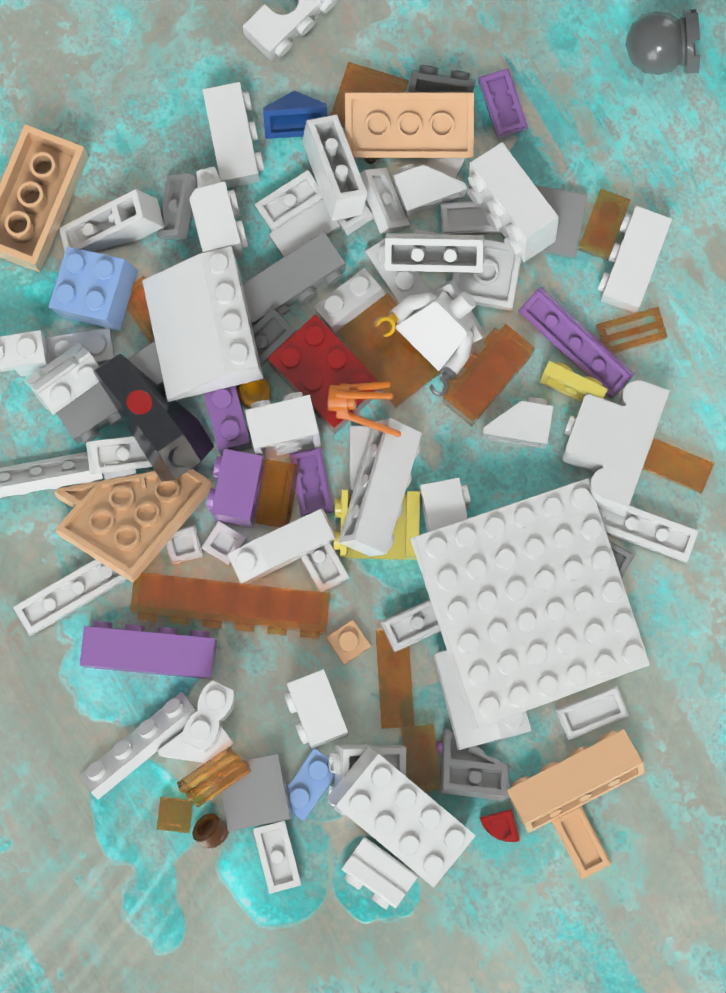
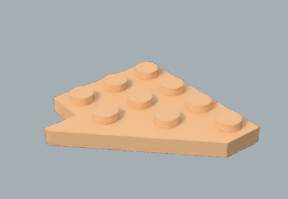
M190 469L176 480L163 482L157 473L153 471L56 489V497L73 509L55 529L57 535L134 583L209 494L210 488H214L213 483L210 479Z

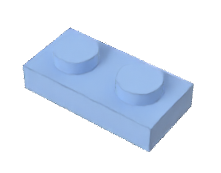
M315 748L288 786L292 813L303 821L309 816L335 777V773H331L329 769V758Z

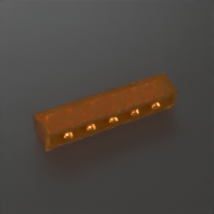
M141 573L133 583L130 612L138 614L137 620L157 622L158 616L170 618V623L177 625H189L190 620L203 621L202 627L222 629V624L235 625V631L253 633L254 628L259 627L268 628L267 634L287 636V631L300 632V638L319 640L320 634L327 635L331 594Z

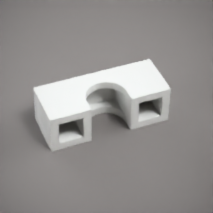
M297 0L298 6L296 9L286 15L276 14L264 4L243 25L244 36L272 61L277 55L279 57L284 56L293 45L291 41L299 34L305 35L315 24L314 19L321 12L327 13L330 11L337 0Z

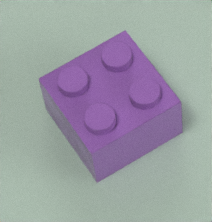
M224 449L222 457H216L213 476H216L217 485L216 489L210 488L207 499V508H209V512H211L216 522L220 521L248 528L254 527L266 468L263 456Z

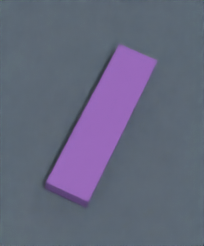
M542 286L518 310L521 315L587 376L600 381L602 386L608 389L606 394L610 398H614L635 375L627 365Z

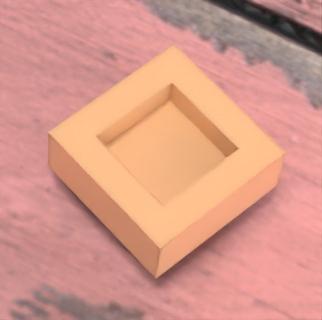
M351 620L326 637L344 666L371 648V645L354 620Z

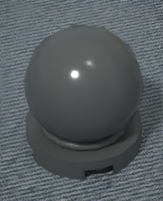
M696 9L683 10L682 17L679 19L670 13L658 11L641 15L631 25L626 37L625 46L632 64L644 73L655 75L672 72L679 65L684 66L685 74L699 73L700 55L696 56L694 40H700L698 12H696Z

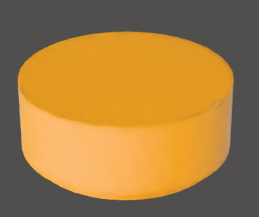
M263 378L240 384L238 395L242 404L251 409L252 403L269 400L271 390L268 382Z

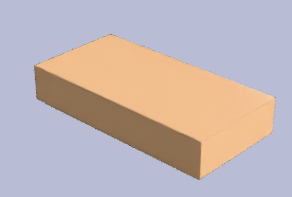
M581 806L551 821L581 879L611 865Z

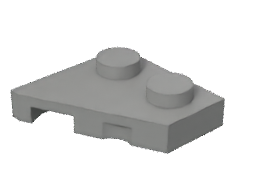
M445 729L441 740L440 793L504 801L508 796V765L495 757L487 756L477 746L458 750L455 737L453 736L454 733L451 730Z

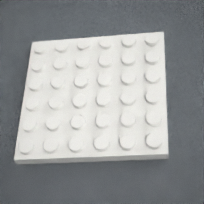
M588 478L410 538L473 729H480L650 665L597 503L590 493Z

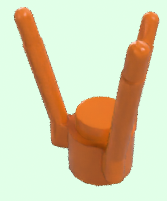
M391 382L330 385L328 411H336L337 419H348L396 437L401 436V432L349 412V410L356 409L357 399H392V393L357 392L391 387Z

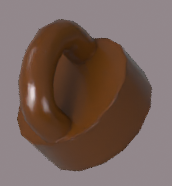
M213 813L202 816L194 825L192 832L193 839L206 849L216 848L225 841L229 834L225 822Z

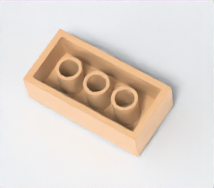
M24 125L0 182V258L41 273L89 158L84 146L29 125Z

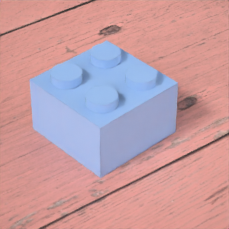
M67 246L48 308L62 318L120 331L138 269L123 258Z

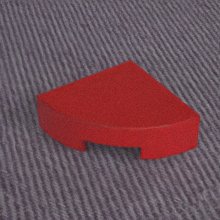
M512 809L479 817L484 829L494 838L504 842L520 841Z

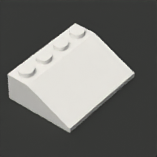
M232 246L200 253L142 280L168 402L263 379L238 261Z

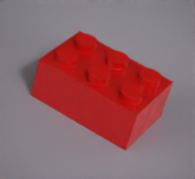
M316 314L268 357L269 365L295 393L302 392L303 396L310 395L314 413L334 434L342 429L350 420L337 419L336 411H328L330 385L340 386L341 383L379 382ZM382 389L364 390L357 392H382ZM357 399L356 409L349 410V412L357 415L373 399Z

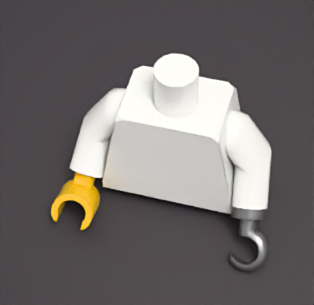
M440 291L436 295L430 292L409 295L390 310L388 317H378L374 321V327H377L383 321H387L389 328L381 336L388 337L392 335L396 328L438 371L440 370L442 376L439 380L444 384V391H436L433 384L430 385V390L436 396H443L449 390L448 380L455 379L470 357L474 339L473 333L470 330L474 325V321L468 313L476 307V302L470 294L464 291L454 300L444 291Z

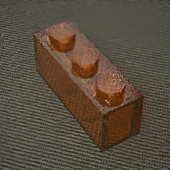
M506 323L500 330L495 327L484 340L487 346L480 354L472 353L463 366L466 370L459 379L455 377L454 380L448 381L449 390L443 396L442 403L471 427L534 355L535 347Z

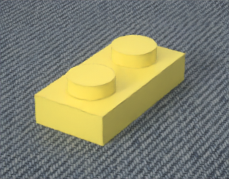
M549 361L540 380V383L579 402H583L587 394L603 399L608 390L597 379L589 376L584 378L574 373L568 365L559 362L555 364Z

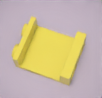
M342 490L341 498H335V518H341V531L353 494L348 493V490ZM407 491V495H404L402 501L403 510L401 516L396 521L393 532L394 542L387 554L370 557L338 543L341 531L334 530L337 537L334 539V550H340V558L417 560L410 538L419 535L420 491Z

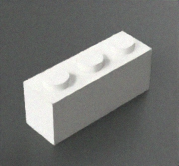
M240 82L202 89L221 182L225 181L227 188L260 182L258 172L264 171L261 152L254 153L252 141L258 140L255 122H248L246 111L252 110L249 92H242Z
M332 115L307 120L302 144L331 221L362 215L367 191L338 116Z
M635 206L632 215L626 213L620 228V232L625 233L622 244L615 242L609 261L614 262L611 274L604 272L598 288L599 291L604 292L601 302L637 314L672 218Z
M387 233L385 237V271L483 273L484 235Z

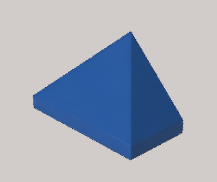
M292 91L263 107L265 139L303 137L307 120L328 116L327 104L297 91Z

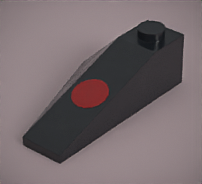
M122 354L116 355L93 371L162 482L176 480L199 464L214 448L212 441L199 420L176 400L168 402L166 392Z

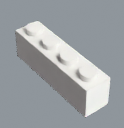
M391 418L376 422L400 431L401 436L396 437L371 429L338 543L370 557L387 554L394 542L393 532L396 521L401 516L405 490L409 487L412 479L410 474L412 466L420 452L419 442L422 433Z

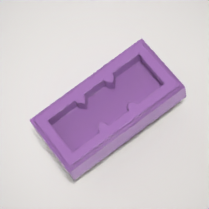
M509 68L478 77V83L497 139L528 130Z
M316 448L289 453L301 518L319 509H323L325 514L333 513L322 449Z

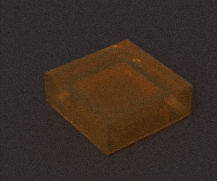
M160 797L156 830L190 833L194 800Z

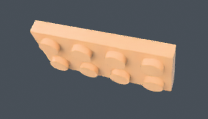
M345 92V137L353 157L474 158V92Z

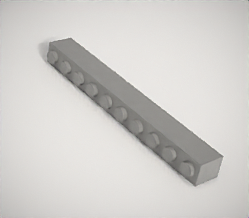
M325 232L317 235L243 283L252 328L272 308L276 309L284 317L290 311L288 307L297 301L305 303L317 294V288L325 283L330 286L344 276L342 272L346 270L345 261ZM154 341L129 357L128 360L158 386L165 389ZM100 382L56 412L76 444L82 441L84 444L93 441L101 434L99 432L100 429L108 424L115 426L123 421Z

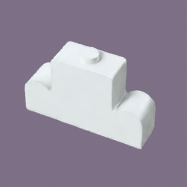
M631 381L625 386L619 400V405L587 394L583 399L577 418L570 416L564 432L565 435L570 437L562 459L568 464L594 473L589 489L599 508L625 516L670 390L645 381Z

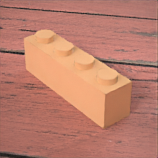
M623 729L619 732L611 731L606 733L599 739L598 743L588 748L587 746L577 748L570 754L569 758L559 763L554 761L545 765L540 770V773L530 778L526 776L512 783L511 788L507 789V793L527 833H530L644 774L645 770L643 761Z

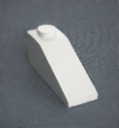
M135 189L60 227L59 231L64 251L68 246L94 252L140 240L164 228L158 199Z
M319 509L265 534L227 555L241 584L258 581L333 541L337 537L324 510Z

